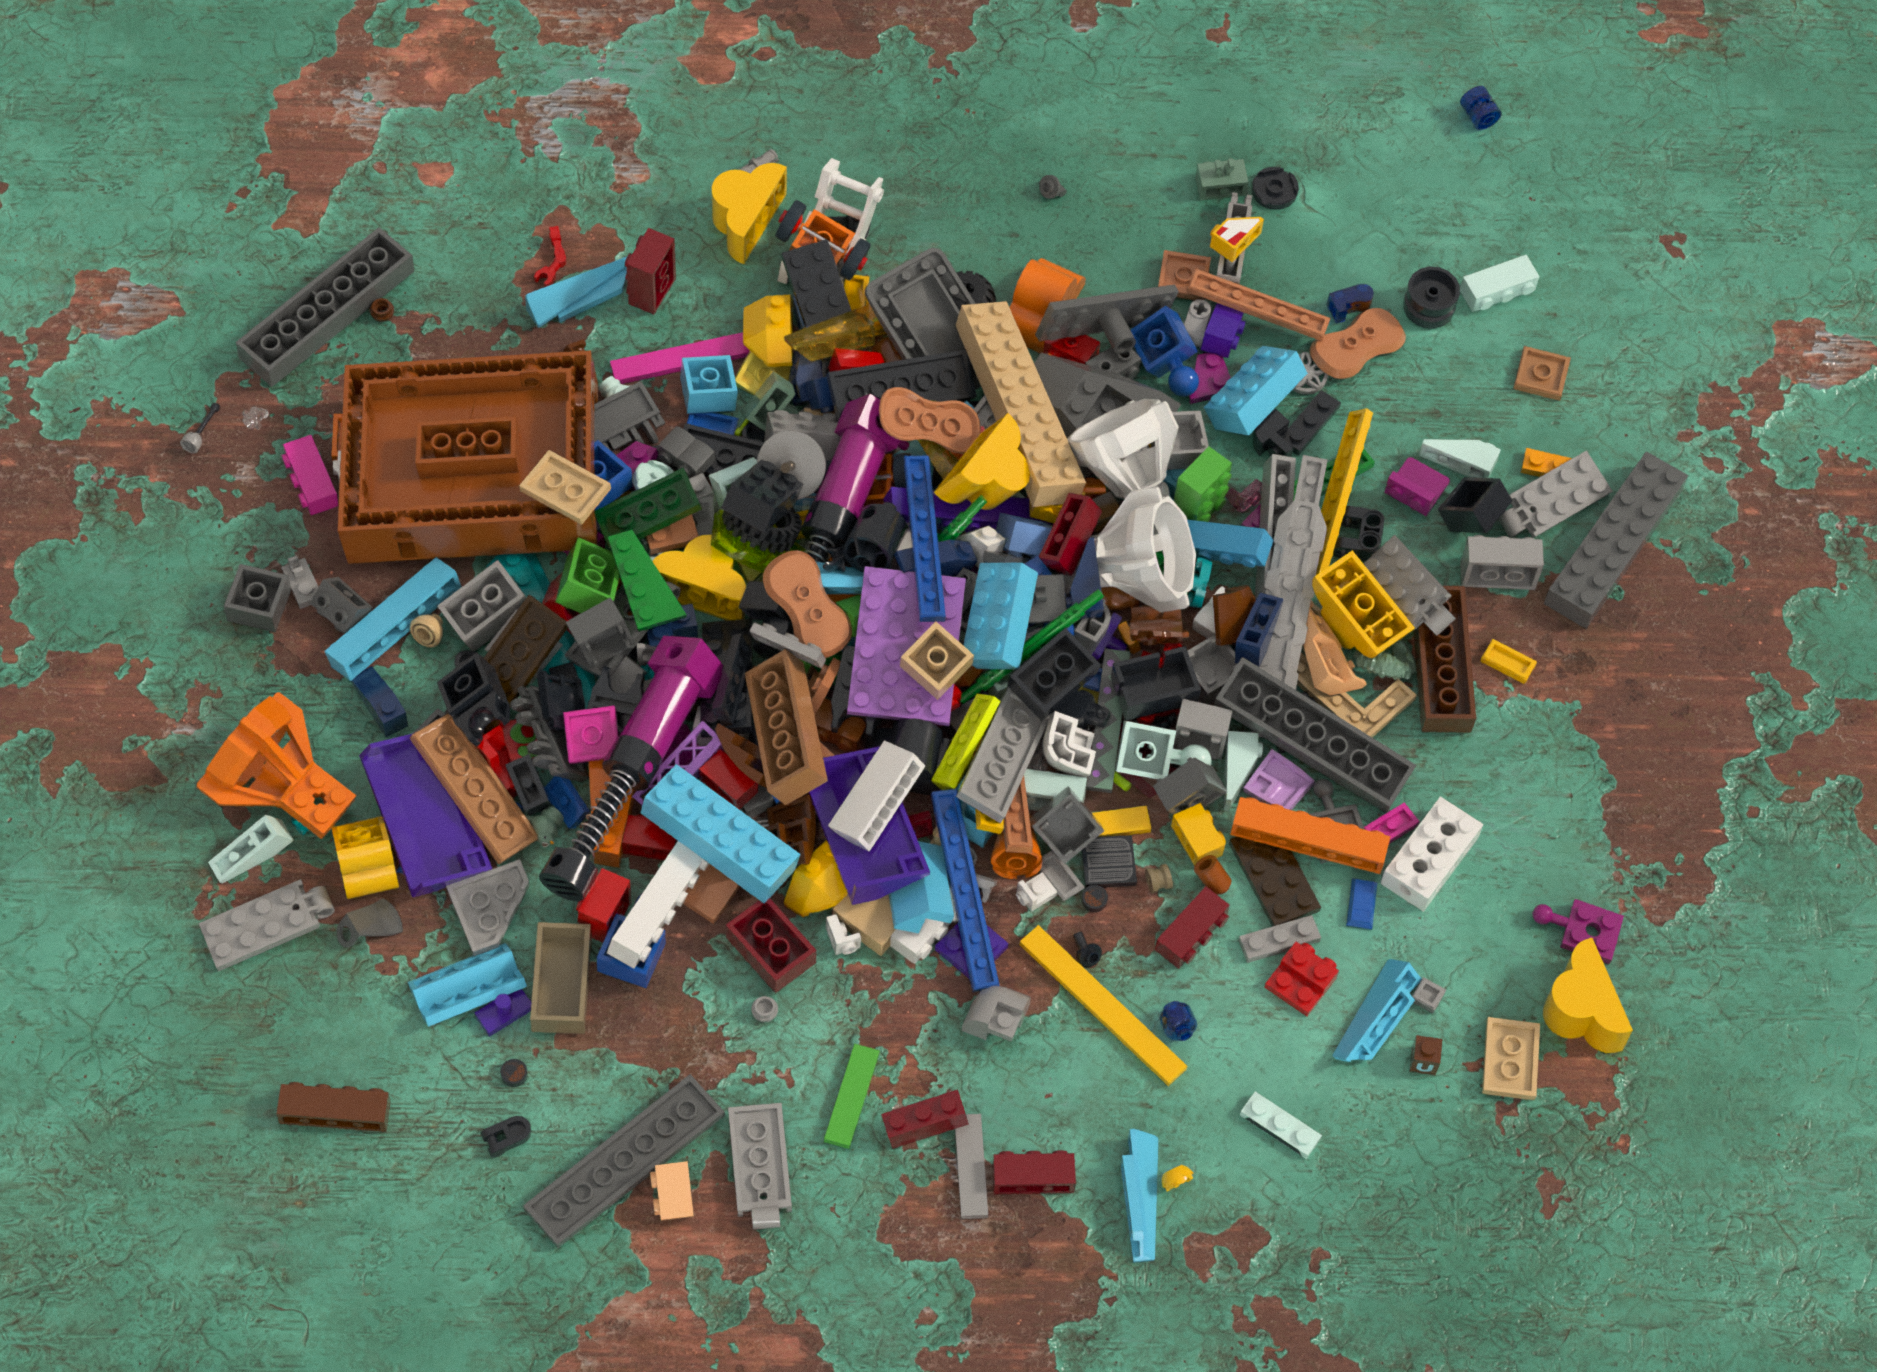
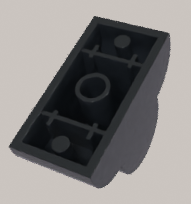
M900 719L893 723L892 729L877 728L874 731L872 740L866 739L864 750L880 747L884 741H887L914 753L925 765L909 792L931 796L932 792L942 791L931 780L952 740L943 738V733L938 726L922 719Z

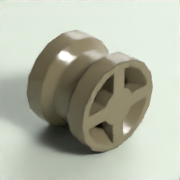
M1162 864L1157 869L1151 867L1145 869L1147 886L1152 894L1157 893L1162 888L1166 890L1173 888L1172 876L1167 864Z

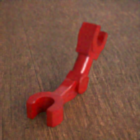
M558 226L549 227L550 241L554 247V261L549 267L545 266L536 271L534 275L536 283L541 278L547 279L544 282V287L553 284L556 272L563 268L567 262L565 251L561 245V235Z

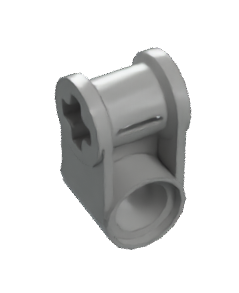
M1200 299L1191 303L1186 320L1183 323L1195 347L1199 348L1202 346L1211 313L1210 304Z

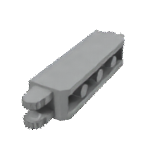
M1232 192L1226 219L1251 217L1252 195H1247L1244 204L1237 203L1238 193ZM1245 250L1233 262L1220 254L1216 276L1240 284Z

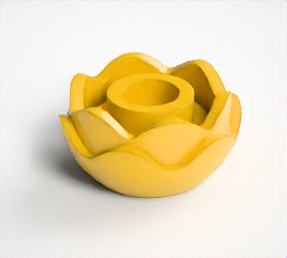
M1180 1165L1165 1172L1161 1179L1162 1187L1168 1192L1172 1188L1179 1187L1184 1182L1191 1181L1193 1179L1192 1170L1185 1165Z

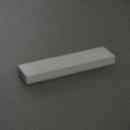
M966 1114L969 1124L955 1129L961 1219L988 1218L981 1114Z

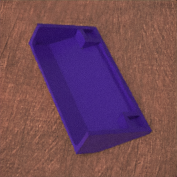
M412 734L371 743L362 751L359 757L413 898L444 889L447 885L492 870L482 840L410 740Z
M880 747L823 758L828 781L808 792L852 905L880 899L930 875L929 867L903 803L900 804L870 851L852 844L828 826Z

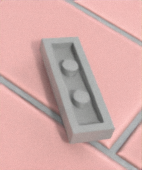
M753 623L750 633L755 640L780 651L787 649L798 659L819 668L823 667L826 659L820 647L812 643L802 644L798 642L799 639L789 633H785V635L777 633V629L769 624L763 623L761 626Z
M1310 915L1239 936L1238 941L1247 963L1287 952L1296 941L1300 944L1305 942L1309 945L1318 943L1321 940V936L1313 916Z

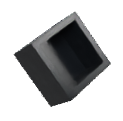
M1464 477L1437 510L1450 532L1487 533L1492 529L1493 524L1505 513L1513 500L1500 478Z

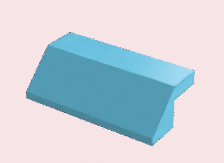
M921 841L918 842L929 867L930 875L889 894L894 929L919 933L925 919L951 923L954 917L942 846Z
M506 943L499 945L498 948L471 956L407 982L422 1018L428 1027L491 1002L499 994L508 995L527 987L523 975L517 968L512 951Z

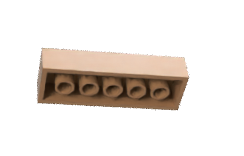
M784 649L747 671L745 677L767 791L787 805L828 780L804 663L787 649Z

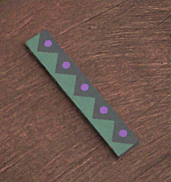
M1105 649L1098 704L1108 709L1111 716L1104 728L1098 726L1094 728L1092 750L1096 751L1091 774L1088 776L1086 790L1112 793L1122 710L1119 704V697L1116 695L1111 680L1113 663L1129 659L1130 652Z

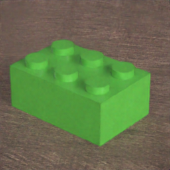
M1210 446L1203 451L1177 480L1174 502L1186 515L1187 520L1209 522L1211 514L1215 510L1220 511L1226 503L1225 495L1229 490L1228 481L1232 476L1230 473L1232 463Z
M578 537L566 558L555 602L563 607H567V609L583 613L610 597L614 601L620 575L612 552Z

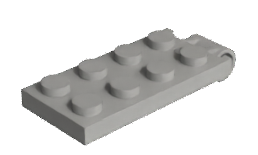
M1586 450L1510 494L1513 500L1511 502L1513 508L1502 514L1498 521L1509 538L1516 536L1526 528L1531 536L1535 538L1613 491Z
M1396 535L1392 536L1363 563L1415 627L1414 630L1424 622L1438 636L1455 620L1454 616L1443 606L1451 595Z
M300 879L199 923L217 970L226 969L318 929L320 926L318 919L327 918L335 911L326 887L317 886L305 893L304 885Z
M782 1103L728 1107L738 1217L743 1216V1212L751 1211L753 1230L779 1228V1209L786 1208V1212H792ZM761 1196L767 1197L765 1200L760 1199Z

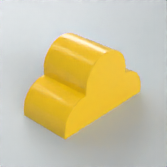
M766 163L756 167L751 174L742 170H729L717 176L712 184L713 223L720 232L727 235V250L730 256L742 264H745L787 194L786 166L777 163Z
M1009 413L978 435L934 491L940 499L951 504H958L966 499L973 503L982 495L987 500V503L981 509L991 510L1028 484L1030 479L1028 463L1023 454L1017 449L1021 440L1020 430L1016 421Z
M701 535L691 540L685 547L684 552L667 551L653 559L654 565L665 582L670 581L680 587L681 593L678 598L680 605L693 604L695 610L723 620L745 619V613L738 607L745 592L746 584L742 576L733 570V550L723 538L715 535Z
M1353 550L1314 576L1312 580L1313 590L1318 601L1323 606L1321 617L1325 619L1343 648L1351 649L1355 646L1366 657L1374 658L1415 629Z
M382 816L332 827L347 899L399 888L391 846Z
M1589 938L1581 941L1574 948L1564 972L1556 978L1543 1007V1018L1548 1028L1558 1036L1570 1039L1584 1036L1588 1044L1594 1049L1604 1053H1616L1623 1051L1633 1029L1594 940Z

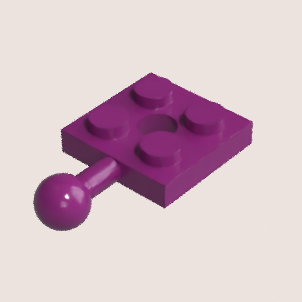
M1574 899L1568 917L1553 913L1552 909L1546 904L1537 905L1532 912L1533 919L1538 924L1545 925L1551 922L1565 927L1560 945L1561 948L1573 952L1574 948L1581 941L1593 938L1602 961L1610 964L1624 918L1623 915ZM1586 927H1594L1598 931V936H1590L1586 932Z

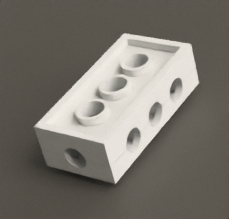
M1440 797L1386 868L1380 884L1424 912L1479 838L1483 824Z

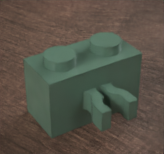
M1231 158L1226 161L1215 160V162L1208 161L1197 164L1195 179L1200 200L1232 197V192L1238 193L1237 196H1246L1249 181L1244 159L1234 160Z
M773 371L745 406L746 419L765 431L767 412L784 410L798 414V408L788 404L795 395L793 384Z

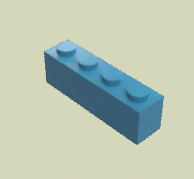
M1187 520L1196 558L1220 561L1227 565L1239 563L1250 568L1255 566L1265 567L1273 543V539L1265 529Z

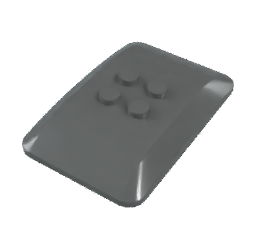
M930 248L871 281L866 286L865 296L902 360L965 350L955 326L960 311L952 297L955 296L966 301L968 304L976 303L942 250ZM968 356L975 389L981 387V384Z

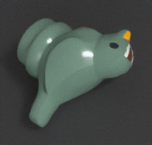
M548 806L541 811L540 815L526 816L533 826L538 842L542 847L546 848L551 844H555L554 838L557 836L558 828H560L564 820L559 810Z

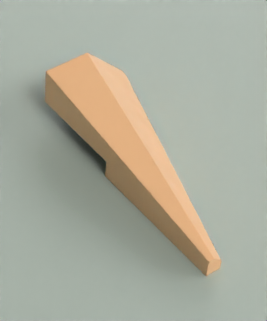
M1311 600L1306 623L1308 629L1303 647L1314 688L1330 696L1362 689L1367 685L1366 681L1355 675L1353 672L1354 663L1351 660H1346L1341 649L1342 645L1325 619L1316 615L1312 610L1314 603Z

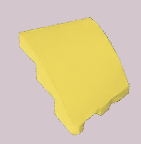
M749 351L735 376L736 385L738 388L755 395L773 371L788 381L791 366L768 367L763 363V360Z

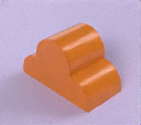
M1040 258L1038 261L1034 259L1029 261L1017 282L1013 300L1009 307L1027 348L1040 354L1043 353L1045 341H1039L1035 333L1049 303L1077 299L1085 285V277L1043 258Z

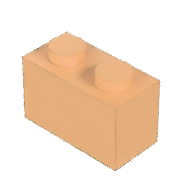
M688 1161L655 1165V1172H650L652 1188H657L658 1199H653L654 1214L660 1215L661 1221L693 1217Z

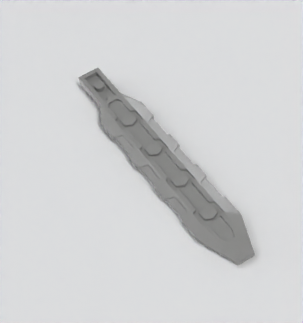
M1303 455L1294 501L1277 520L1273 541L1275 546L1270 570L1267 571L1264 586L1266 589L1265 594L1283 598L1284 600L1267 653L1260 668L1295 690L1299 675L1297 669L1302 645L1305 644L1308 629L1306 623L1310 602L1314 597L1312 580L1316 576L1320 552L1323 551L1327 530L1319 507L1327 459Z

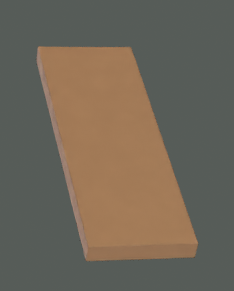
M449 713L411 735L410 740L498 864H501L538 840L531 823L477 747L455 725Z

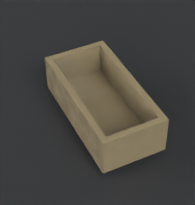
M538 922L530 1017L532 1032L585 1034L592 942L591 924Z

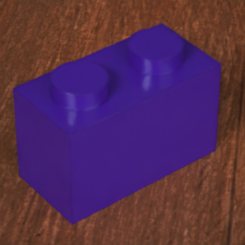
M1217 303L1205 330L1201 350L1228 358L1231 350L1237 349L1240 336L1237 335L1243 334L1246 321L1242 320L1244 313Z

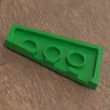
M633 530L609 536L610 548L638 632L687 618V614Z

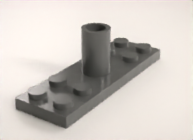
M1174 284L1050 302L1035 335L1039 341H1053L1059 338L1104 332L1114 352L1122 354L1131 350L1136 344V339L1130 328H1134L1164 306L1171 309L1179 291Z

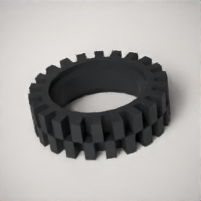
M794 508L775 523L778 528L771 527L765 533L725 510L722 514L723 524L727 525L726 529L728 531H733L732 535L735 538L740 536L742 543L748 541L750 542V547L755 548L757 545L761 551H765L768 548L770 553H775L776 550L779 553H783L784 550L786 552L793 547L802 528V520L799 513H795Z

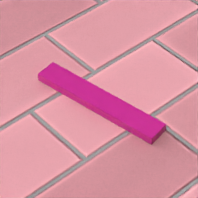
M743 332L612 360L610 361V367L613 377L618 379L620 384L680 372L682 358L730 355L731 360L747 357L750 350L743 345Z

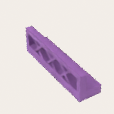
M702 721L662 763L649 787L644 791H636L632 797L643 805L644 799L641 796L648 789H653L656 786L652 785L656 780L658 784L662 779V774L674 767L670 766L674 761L675 765L677 764L698 779L699 768L720 749L724 751L717 733ZM702 730L707 731L713 737L707 746H697V736ZM683 751H693V761L689 765H679V755Z

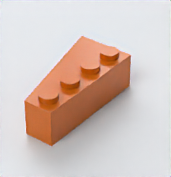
M604 760L589 762L591 807L597 806L595 799L602 797L600 790L607 789L605 782H611L609 775L606 774L602 766ZM632 789V793L627 795V801L622 803L623 809L617 811L618 817L613 819V826L608 828L609 833L603 836L604 842L598 844L599 850L594 852V864L620 868L623 854V836L628 815L632 814L635 800L632 796L637 790Z

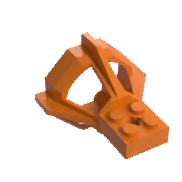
M277 692L273 697L269 696L239 721V725L225 740L206 768L204 776L196 785L197 789L219 806H276L277 808H282L320 839L324 838L356 798L353 792L314 763L303 711L280 692ZM288 733L290 740L282 749L279 743ZM251 778L255 779L249 788L244 787ZM315 797L322 798L324 805L321 803L315 805Z

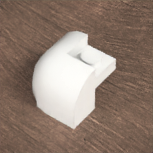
M1055 711L1048 718L1042 741L1043 755L1048 764L1056 770L1068 775L1086 778L1091 774L1096 751L1091 750L1094 733L1078 728V719Z

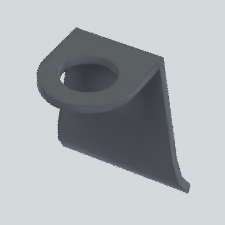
M384 898L371 905L346 913L337 926L338 941L346 948L352 947L360 936H392L403 932L402 921L398 912ZM345 926L349 928L351 933L349 941H346L343 937L342 932Z

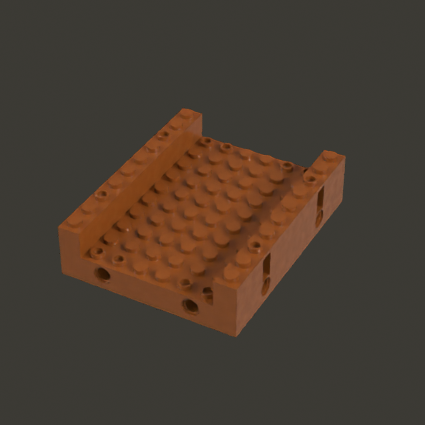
M591 350L345 365L338 534L348 564L434 559L436 557L453 558L571 551L578 537L598 546V527L594 511L581 525L520 491L519 487L548 450L594 474V404L598 403V382Z

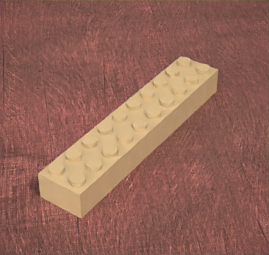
M1007 301L962 305L955 326L995 420L997 421L1009 413L1019 427L1021 440L1017 449L1023 454L1028 463L1030 479L1024 488L1032 506L1064 504L1068 493L1082 495L1086 481Z

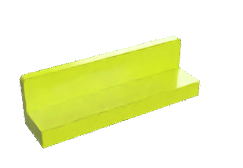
M976 694L931 780L941 790L956 789L972 761V755L980 739H983L1000 703L995 696Z

